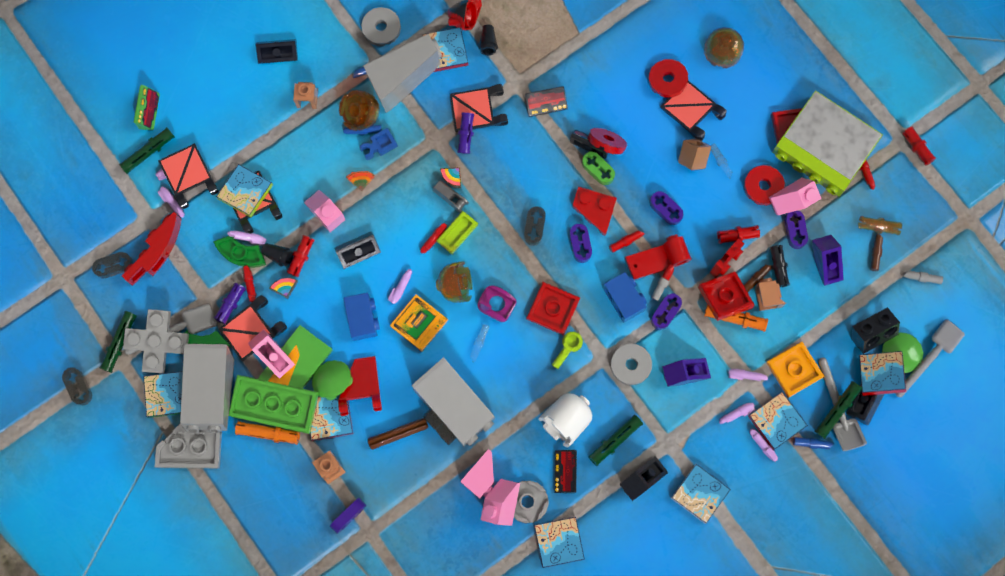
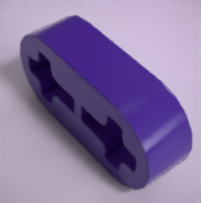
M658 191L651 196L650 206L662 219L670 225H677L681 222L683 210L666 193ZM656 198H663V205H656ZM668 209H669L672 213L677 212V213H678V215H677V218H678V219H676L675 217H674L673 219H671V218H670L671 213L668 211Z
M797 210L788 213L784 223L789 245L794 249H801L808 242V233L805 217L801 211ZM793 216L795 217V219H799V221L796 223V227L794 221H790V219ZM796 232H798V237L803 239L800 244H798V241H794L797 235Z
M575 224L570 230L573 256L577 262L585 263L590 260L592 255L589 233L585 225ZM577 229L580 232H584L581 237L582 241H579L578 236L574 235ZM581 245H583L585 252L588 251L584 258H582V255L577 254L580 252Z
M668 294L661 302L651 319L652 326L655 329L663 330L669 326L682 305V300L678 295ZM667 300H676L675 305L677 307L673 306L670 311L666 308L669 305ZM663 313L667 314L664 319L666 324L661 323L659 325L656 316L660 318Z
M360 498L356 499L332 522L330 527L336 534L340 533L367 505Z

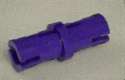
M463 112L461 113L460 130H458L459 145L457 153L470 154L471 137L474 136V132H472L474 114Z
M238 283L233 284L232 289L227 297L223 298V304L214 316L216 321L222 322L224 325L226 324L232 311L237 309V303L246 290L240 284L238 286Z

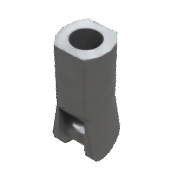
M441 180L433 188L434 193L459 213L462 212L464 205L469 204L464 197ZM455 197L459 199L456 204L452 202Z

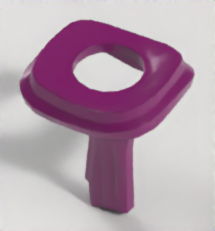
M488 286L478 301V309L482 313L500 322L507 321L516 305V299L510 293L497 286ZM499 296L504 299L505 307L501 311H493L491 309L489 301L492 297Z

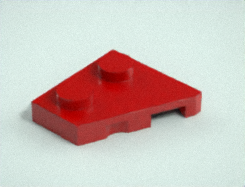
M578 187L572 208L579 214H582L590 224L599 229L602 235L606 236L617 198Z
M738 238L715 264L710 274L715 278L719 274L724 275L731 267L728 263L732 259L736 261L744 252L741 248L745 243Z

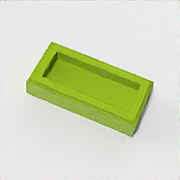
M462 211L437 239V243L450 254H453L475 230L478 223Z

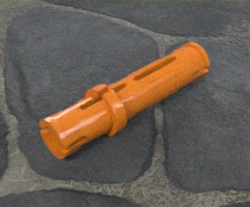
M707 304L704 316L715 319ZM749 312L745 314L738 313L722 319L725 322L742 325V328L745 329L749 327L763 332L766 331L768 319L752 316Z
M238 421L235 427L236 435L273 440L274 443L287 442L298 445L300 439L299 431L286 430L280 427H268Z

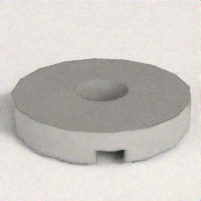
M383 7L374 8L364 16L361 25L366 40L376 46H386L385 44L395 42L401 31L400 20L396 13ZM380 23L387 25L383 31L377 30L376 26Z
M626 344L615 351L611 359V370L613 376L621 383L637 385L648 378L652 370V360L645 348L637 344ZM629 359L635 360L637 368L629 370L626 367V361Z
M530 480L519 482L520 487L514 518L519 522L534 523L546 513L549 505L548 495L545 489L537 482ZM531 496L534 500L533 506L525 508L521 503L522 498Z

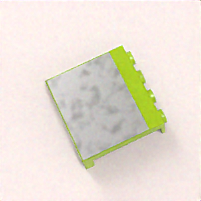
M815 90L772 153L780 161H786L792 165L795 171L807 175L810 180L815 181V184L825 187L828 193L840 197L883 134Z

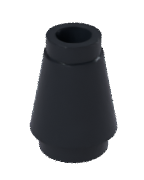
M484 25L482 27L478 46L481 54L486 56L495 54L498 49L492 25Z
M265 243L262 247L261 253L281 267H287L293 259V252L288 247Z

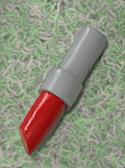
M672 264L667 267L663 276L660 277L651 297L652 299L659 301L664 289L667 288L674 272Z

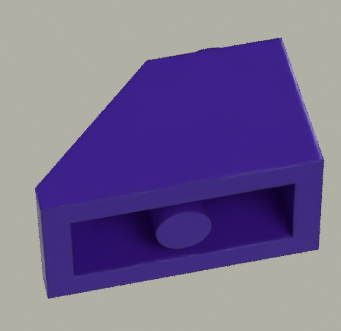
M832 235L813 239V257L824 286L843 281L841 245Z
M706 358L685 359L662 366L667 387L685 385L711 378Z

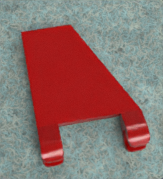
M376 357L354 359L350 370L353 382L341 393L338 400L340 415L347 416L349 414L348 400L372 397L374 411H381L382 404Z

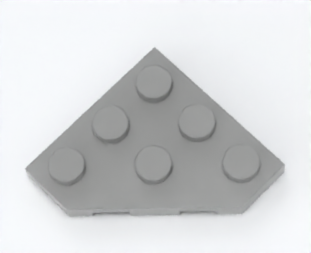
M179 424L164 441L162 440L156 446L155 468L220 469L222 431L220 433H210L207 430H199L198 433H190Z

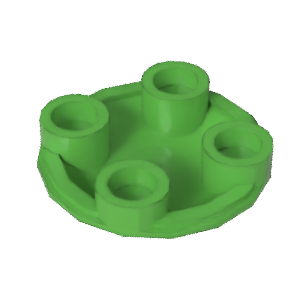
M899 333L896 337L883 344L882 353L903 352L905 373L914 371L923 360L922 346L910 334Z
M328 361L321 365L314 373L312 387L314 391L319 392L320 397L330 401L334 400L352 384L351 371L342 361Z

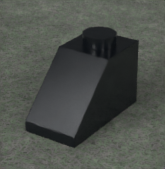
M655 456L621 482L620 486L633 501L663 478L668 471Z

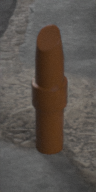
M879 233L875 237L874 247L872 248L871 271H879L880 258L882 257L883 237Z
M764 265L751 276V279L744 284L747 292L760 283V280L764 279V276L772 269L771 265Z

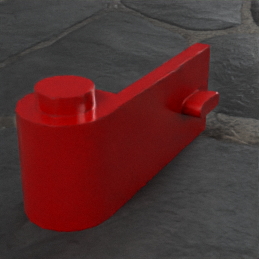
M678 234L666 238L667 242L661 246L626 256L625 260L633 279L636 280L664 271L670 264L673 267H677L691 261L692 258L682 236L678 237Z

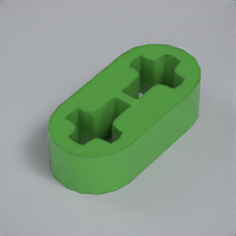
M588 152L583 156L582 166L595 180L602 185H609L613 182L615 171L602 157L595 152ZM588 158L590 160L594 158L596 166L593 164L588 165ZM602 172H609V179L607 177L603 179Z

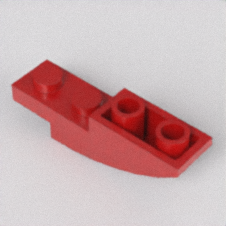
M175 212L167 215L162 220V224L148 234L145 242L150 247L139 254V259L134 264H130L125 268L122 277L132 286L146 272L154 276L170 255L177 240L182 220Z

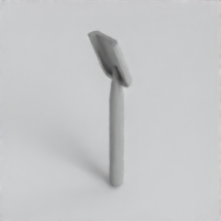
M209 303L183 312L182 318L184 322L169 327V332L177 333L187 327L190 334H195L217 326V321L214 319ZM124 349V352H125V354H127V355H130V354H132V353H134V352H136V351H139V350Z
M944 320L932 336V341L937 346L928 353L905 380L906 392L936 359L942 349L949 354L952 353L965 336L964 332L949 320ZM906 392L895 394L897 397H903Z
M820 358L819 365L825 376L824 379L833 405H835L839 394L826 358ZM844 413L839 419L840 422L836 423L833 427L842 450L848 451L865 446L867 442L857 420H846Z

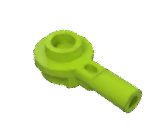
M568 332L564 335L562 339L563 349L552 363L553 367L559 369L570 352H576L582 347L583 339L579 333Z

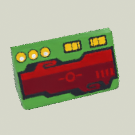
M141 85L139 88L134 123L139 129L154 130L160 94L144 85Z

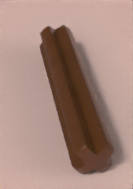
M421 418L368 439L370 449H376L428 428L425 418Z

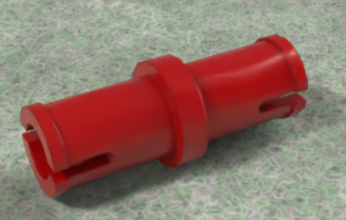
M913 126L902 133L912 146L911 150L913 153H917L925 166L936 160V157L926 146L927 142L920 138Z
M755 225L744 228L737 226L731 230L717 231V239H720L718 242L722 244L737 241L738 238L741 241L760 238L759 226Z
M305 235L302 236L297 250L292 254L294 257L287 270L288 274L299 277L305 261L309 259L308 254L315 241L314 239H309L310 237Z

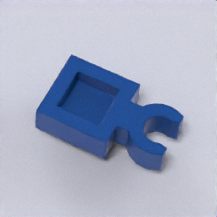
M388 128L370 137L372 143L362 144L360 150L361 152L366 149L370 150L369 154L365 155V159L370 160L376 152L382 156L398 147Z

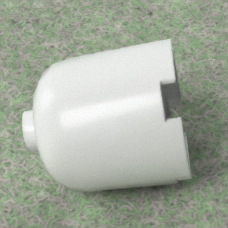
M571 393L564 394L539 417V421L545 422L543 428L556 441L560 438L564 441L563 446L570 447L592 421L593 415L589 407L590 402L582 395L579 397Z

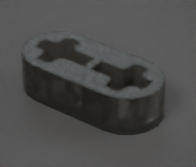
M534 206L527 214L524 239L531 246L538 245L542 240L546 214L541 207ZM535 212H539V216L542 217L538 218L537 224H534V217L531 216L535 215ZM533 228H536V235L539 236L535 237V240H531V237L528 236V234L532 233Z
M118 252L96 260L93 263L92 271L99 278H109L123 273L128 265L133 264V260L127 253ZM120 258H124L125 260H127L124 262V266L117 264L121 262ZM102 264L107 267L104 269V273L98 271L99 269H101Z
M73 367L66 369L63 372L62 380L71 400L78 405H87L92 400V392L84 374ZM71 373L78 375L75 377L76 385L73 381L69 380ZM78 389H80L81 392L86 393L83 396L84 400H81L79 398L77 399V397L80 395Z
M431 409L423 415V418L426 419L447 445H450L456 439L453 433Z

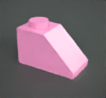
M800 178L770 196L769 199L776 215H782L805 209L820 200L821 196L815 181Z
M320 190L304 202L329 232L345 221L343 213Z
M264 329L248 342L252 351L279 379L295 365Z
M489 449L460 481L479 499L483 496L486 498L493 489L492 452Z
M500 479L484 499L481 520L497 525L512 526L520 483Z

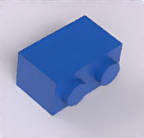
M626 272L604 283L603 290L623 323L644 312L647 304L643 294L637 292L635 280L631 275L628 277Z
M368 293L344 297L352 340L357 341L378 336L377 330H380L378 317L374 318L373 310H376L374 298H370Z

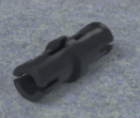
M778 245L770 247L773 262L771 267L775 272L776 283L780 287L790 286L787 274L788 263L785 262L783 245H779V247Z

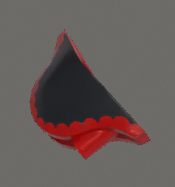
M464 0L449 8L447 11L449 26H455L462 30H472L481 10V0Z

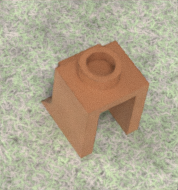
M298 82V84H295L293 100L296 107L301 108L302 101H310L312 108L317 109L318 88H316L315 84L310 82Z
M772 278L760 280V283L756 285L755 291L759 311L782 308L786 304L781 300L780 286L776 283V280L772 281Z
M328 451L312 462L327 484L346 473L331 451Z

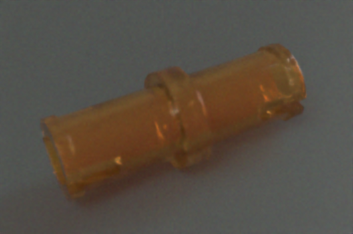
M860 216L859 221H862V223L858 222L859 229L872 230L879 234L885 232L900 235L901 230H898V228L902 229L901 222L886 221L880 217L874 219Z

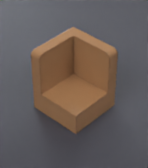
M699 139L684 140L678 163L690 170L705 169L711 146Z

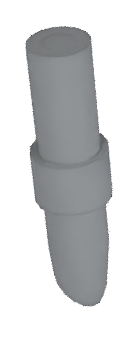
M906 271L902 275L905 278L924 283L942 284L943 276L932 275L926 272Z

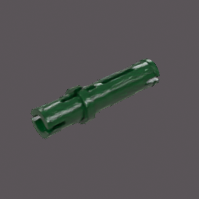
M166 127L165 130L154 138L148 139V143L120 163V167L128 174L153 153L161 151V147L175 138V136Z
M124 311L111 344L105 350L107 353L99 367L100 369L109 373L113 372L112 370L118 357H121L123 353L121 350L124 345L125 328L131 329L137 315Z
M851 381L844 393L837 397L838 401L817 429H815V432L826 439L848 407H852V402L863 388L854 381Z
M634 414L611 437L601 442L602 445L589 455L588 458L595 466H598L607 456L613 455L615 449L642 426L643 422Z

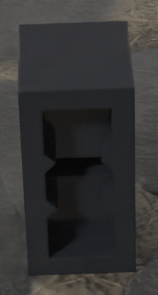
M887 307L852 326L851 339L864 354L896 337L899 334L900 321Z

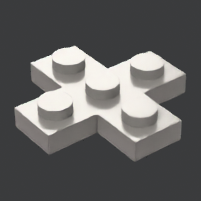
M148 309L146 330L125 328L123 349L144 351L142 372L165 373L166 354H184V344H188L189 334L169 332L171 311Z

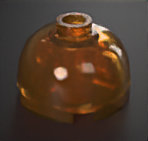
M726 27L716 29L708 36L705 42V57L714 66L717 65L722 68L732 67L741 59L744 52V41L742 36L734 29Z
M352 90L342 97L339 105V114L343 116L345 121L343 124L350 130L360 131L370 128L379 117V104L376 98L369 92Z
M464 261L446 265L441 270L439 279L436 281L437 290L441 292L447 301L452 303L469 302L472 295L468 296L469 289L473 290L472 277L469 268H464Z

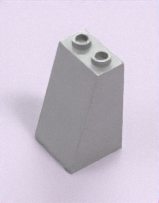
M429 34L363 65L386 113L393 109L441 65L439 58L442 55L439 51V45L436 39L431 40Z
M184 344L180 424L187 432L198 433L199 430H207L210 433H220L221 431H227L235 360L226 344Z
M444 357L412 384L414 392L463 447L467 444L471 446L478 440L479 437L477 435L482 430L486 432L494 425L493 420L495 416Z

